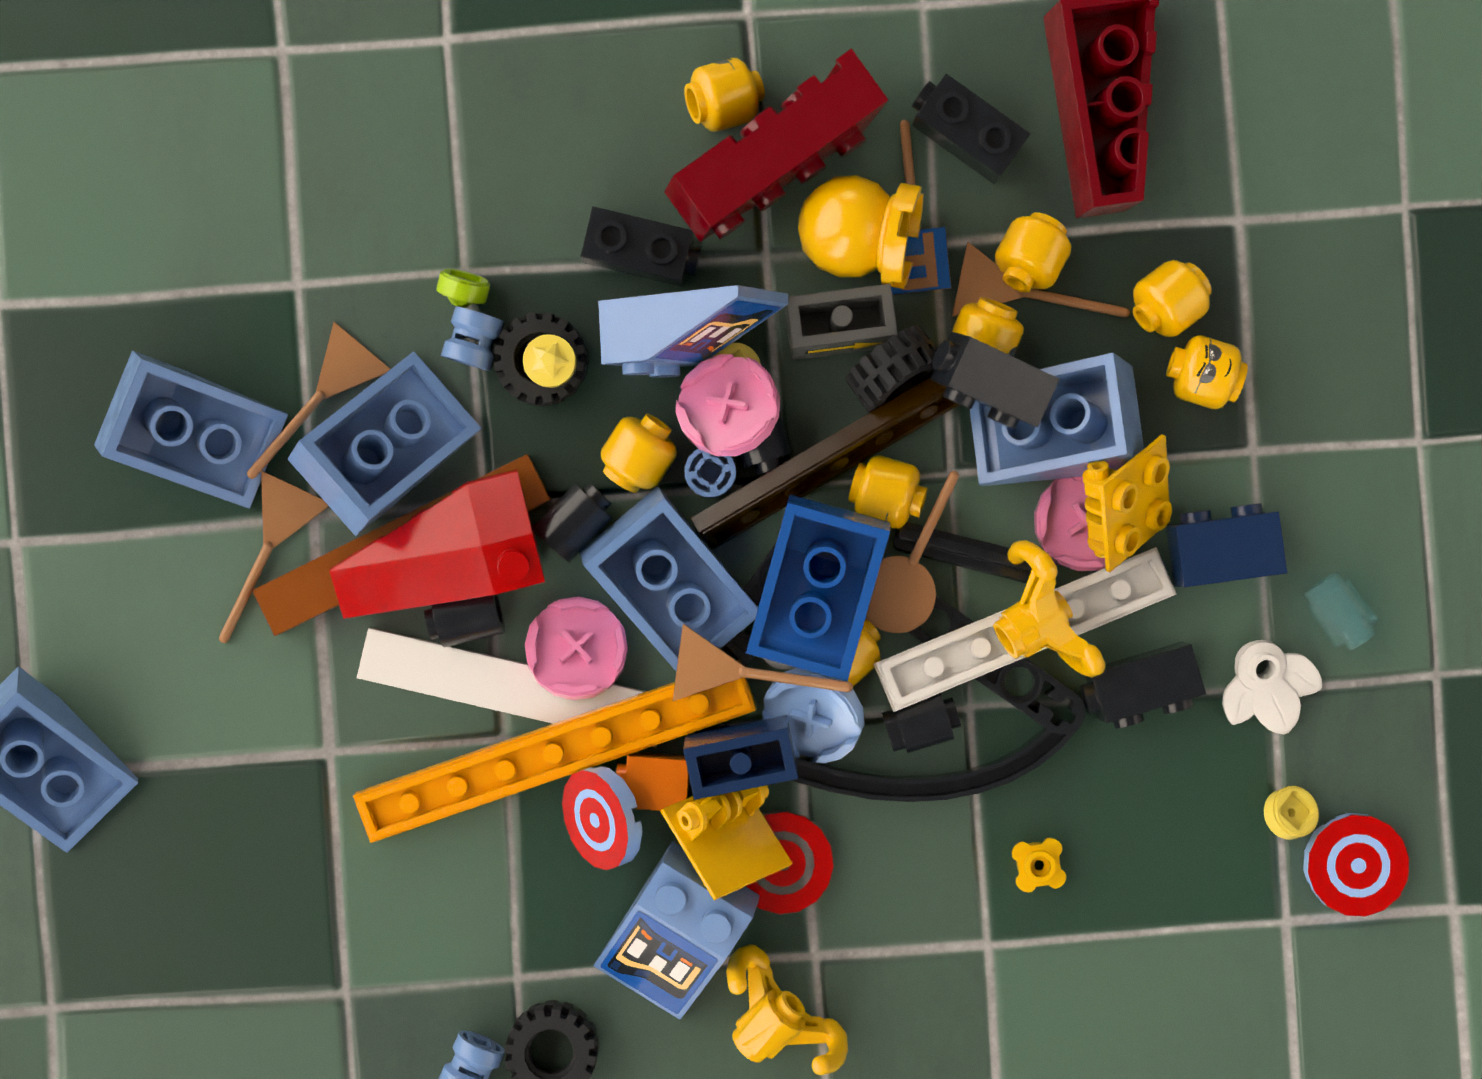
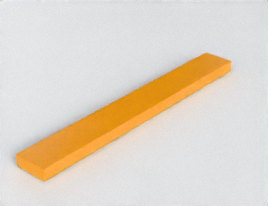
M743 677L673 701L675 682L357 791L353 798L370 843L754 712L757 706L748 681Z

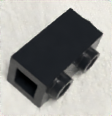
M947 73L937 86L929 81L911 106L918 111L912 124L913 127L994 185L1030 136L1028 131Z
M592 206L580 257L585 264L683 287L686 275L694 277L696 275L702 246L693 245L695 236L692 230Z
M952 331L948 340H944L935 352L932 362L934 371L930 378L931 381L946 387L942 397L969 409H972L975 401L991 408L987 415L988 418L1015 430L1019 421L1035 427L1039 426L1060 380L977 339Z
M1178 642L1107 663L1102 674L1095 677L1085 676L1087 683L1080 685L1081 695L1087 712L1089 714L1096 713L1098 720L1106 724L1113 722L1116 729L1141 723L1145 720L1144 712L1161 707L1164 714L1189 709L1194 706L1192 698L1206 694L1192 644Z

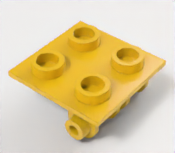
M1161 434L1118 470L1109 468L1108 463L1105 461L1090 462L1087 465V470L1082 475L1085 495H1087L1085 509L1087 510L1088 547L1094 551L1095 556L1105 558V569L1109 573L1128 557L1132 556L1137 549L1157 532L1163 530L1170 522L1172 514L1168 484L1170 463L1167 459L1165 435Z
M767 785L696 800L692 796L660 811L714 901L793 864L759 810L764 804L765 798L769 795Z

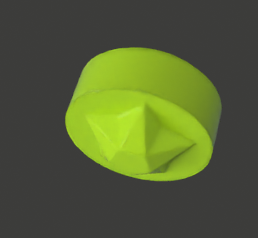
M444 269L440 272L436 291L447 296L451 304L466 308L473 303H486L490 283L487 279L470 272Z

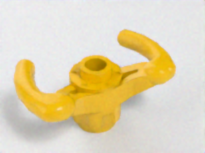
M1027 540L1014 542L1008 550V560L1017 565L1026 561L1032 568L1021 600L1001 612L1000 620L993 624L999 641L1015 659L1022 655L1028 658L1046 647L1056 651L1071 668L1082 675L1095 677L1102 674L1106 664L1100 650L1095 645L1088 644L1086 640L1077 636L1072 630L1068 621L1073 617L1072 610L1066 599L1058 591H1054L1056 585L1055 578L1058 573L1054 561L1037 544Z
M753 944L738 948L729 958L726 970L729 991L735 995H740L747 989L746 968L748 971L749 1010L736 1021L735 1025L737 1028L732 1034L733 1041L738 1050L750 1061L760 1063L766 1057L774 1058L786 1045L826 1043L828 1052L813 1059L812 1070L817 1075L836 1072L844 1064L848 1053L847 1034L842 1026L832 1018L810 1016L805 1012L802 1002L796 995L789 991H781L774 981L769 957L762 949Z

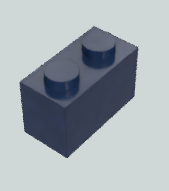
M1262 503L1230 507L1231 517L1212 519L1210 510L1179 514L1180 524L1166 526L1174 586L1191 587L1286 574L1287 566L1279 511L1263 513Z
M787 715L685 736L683 751L694 800L798 779L797 760Z

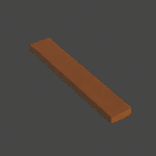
M529 454L477 478L480 479L518 469L528 511L551 501ZM452 491L253 589L252 592L274 636H278L339 606L329 569L380 536H386L402 526L421 510L429 509L452 494Z

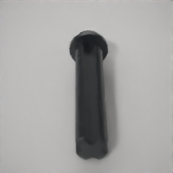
M906 522L903 527L896 530L893 542L894 549L911 554L924 526ZM934 529L921 556L1026 584L1032 568L1026 561L1017 565L1008 560L1007 553L1010 548ZM1052 559L1057 567L1058 560Z

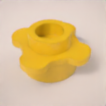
M1046 838L1042 843L1032 842L1029 844L1022 841L1013 847L1011 854L1013 859L1016 860L1019 872L1015 882L1020 890L1029 893L1036 887L1046 885L1057 889L1065 883L1066 873L1061 869L1059 859L1063 849L1058 840ZM1038 860L1044 863L1043 868L1040 870L1034 867L1035 862Z

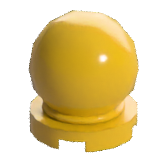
M861 176L833 177L816 188L803 202L798 219V232L803 252L818 269L837 277L862 278L877 270L881 273V285L891 284V287L904 289L913 262L905 261L908 236L918 238L924 200V194L921 193L922 186L900 183L896 194H892L890 197L878 183Z

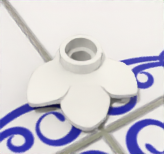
M1256 640L1242 646L1236 654V676L1224 689L1222 705L1226 717L1232 725L1242 723L1255 715L1259 722L1268 730L1278 734H1287L1299 719L1301 710L1299 697L1320 691L1322 679L1314 664L1302 654H1284L1274 643L1267 640ZM1263 660H1268L1269 663L1262 673L1256 674L1257 665Z

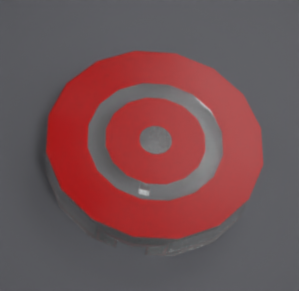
M789 810L765 812L762 815L793 864L746 887L760 895L757 907L761 910L777 914L799 912L817 902L829 886L834 867L831 844L821 827L804 815Z

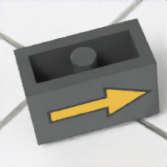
M891 284L788 297L789 304L785 306L791 360L869 351L879 344L885 343L894 334L898 335Z

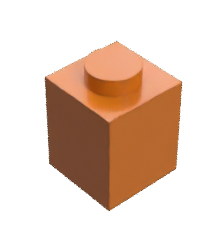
M635 752L627 755L626 764L617 763L616 774L625 781L634 794L637 807L634 809L661 811L665 807L688 798L689 774L685 755Z

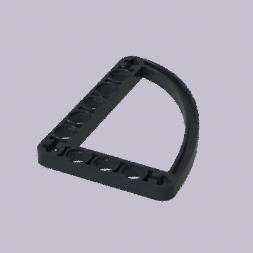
M776 543L744 587V591L757 606L760 604L765 585V573L771 564ZM936 596L934 608L943 610L949 618V627L943 635L974 623L971 619ZM921 626L908 632L922 643L935 639L926 636L922 632ZM741 631L724 646L731 649L736 656V660L740 659L741 664L746 667L753 655L746 654L751 634ZM1023 658L975 678V680L1043 726L1041 731L1010 753L994 761L967 770L927 776L868 774L796 757L798 779L791 781L832 793L885 801H937L979 794L1018 779L1036 769L1053 756L1082 725L1085 718V706L1082 699L1074 691L1028 659ZM1015 667L1026 668L1033 678L1031 689L1022 696L1011 695L1004 685L1006 674ZM1044 681L1051 684V688L1044 692L1051 699L1060 703L1066 697L1071 700L1068 709L1073 715L1068 722L1059 719L1053 724L1050 721L1053 717V712L1040 702H1037L1035 711L1028 708V705L1040 695ZM722 722L694 733L730 727V725Z

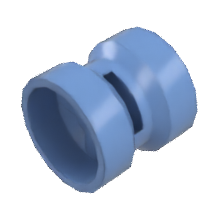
M455 306L451 323L454 326L452 337L444 342L440 356L490 371L494 359L491 351L493 341L499 338L505 322L477 311ZM465 338L478 341L479 344L467 342Z
M697 449L687 459L685 479L688 486L697 495L705 498H717L726 494L732 488L736 479V466L731 456H714Z
M466 1030L459 1031L452 1047L455 1055L451 1062L444 1065L439 1079H489L491 1071L499 1068L505 1054V1049L494 1040L481 1034Z

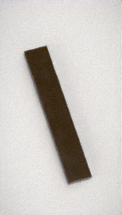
M928 378L703 510L691 519L711 549H715L785 508L790 494L798 497L806 496L859 463L959 406V404L942 397L946 387Z

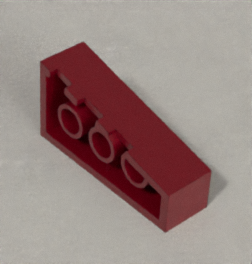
M1059 0L1043 17L1076 219L1125 212L1144 201L1149 140L1146 126L1148 106L1152 103L1153 84H1150L1152 55L1156 50L1157 31H1154L1155 10L1159 6V0Z
M852 48L835 60L836 65L822 83L813 75L796 88L797 91L781 104L783 110L780 113H777L774 108L768 107L754 117L740 131V135L743 137L737 142L732 135H729L673 175L664 193L700 243L714 233L719 239L726 237L745 222L741 216L754 206H757L760 212L768 209L786 194L783 190L784 186L796 178L801 185L808 182L826 168L823 160L835 152H838L841 158H843L866 141L863 132L887 103L888 98Z

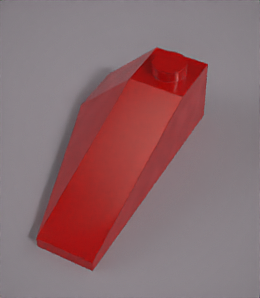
M518 469L464 483L453 490L452 494L429 509L425 508L412 516L411 520L386 536H380L332 566L329 572L343 619L491 596L545 582L543 564Z

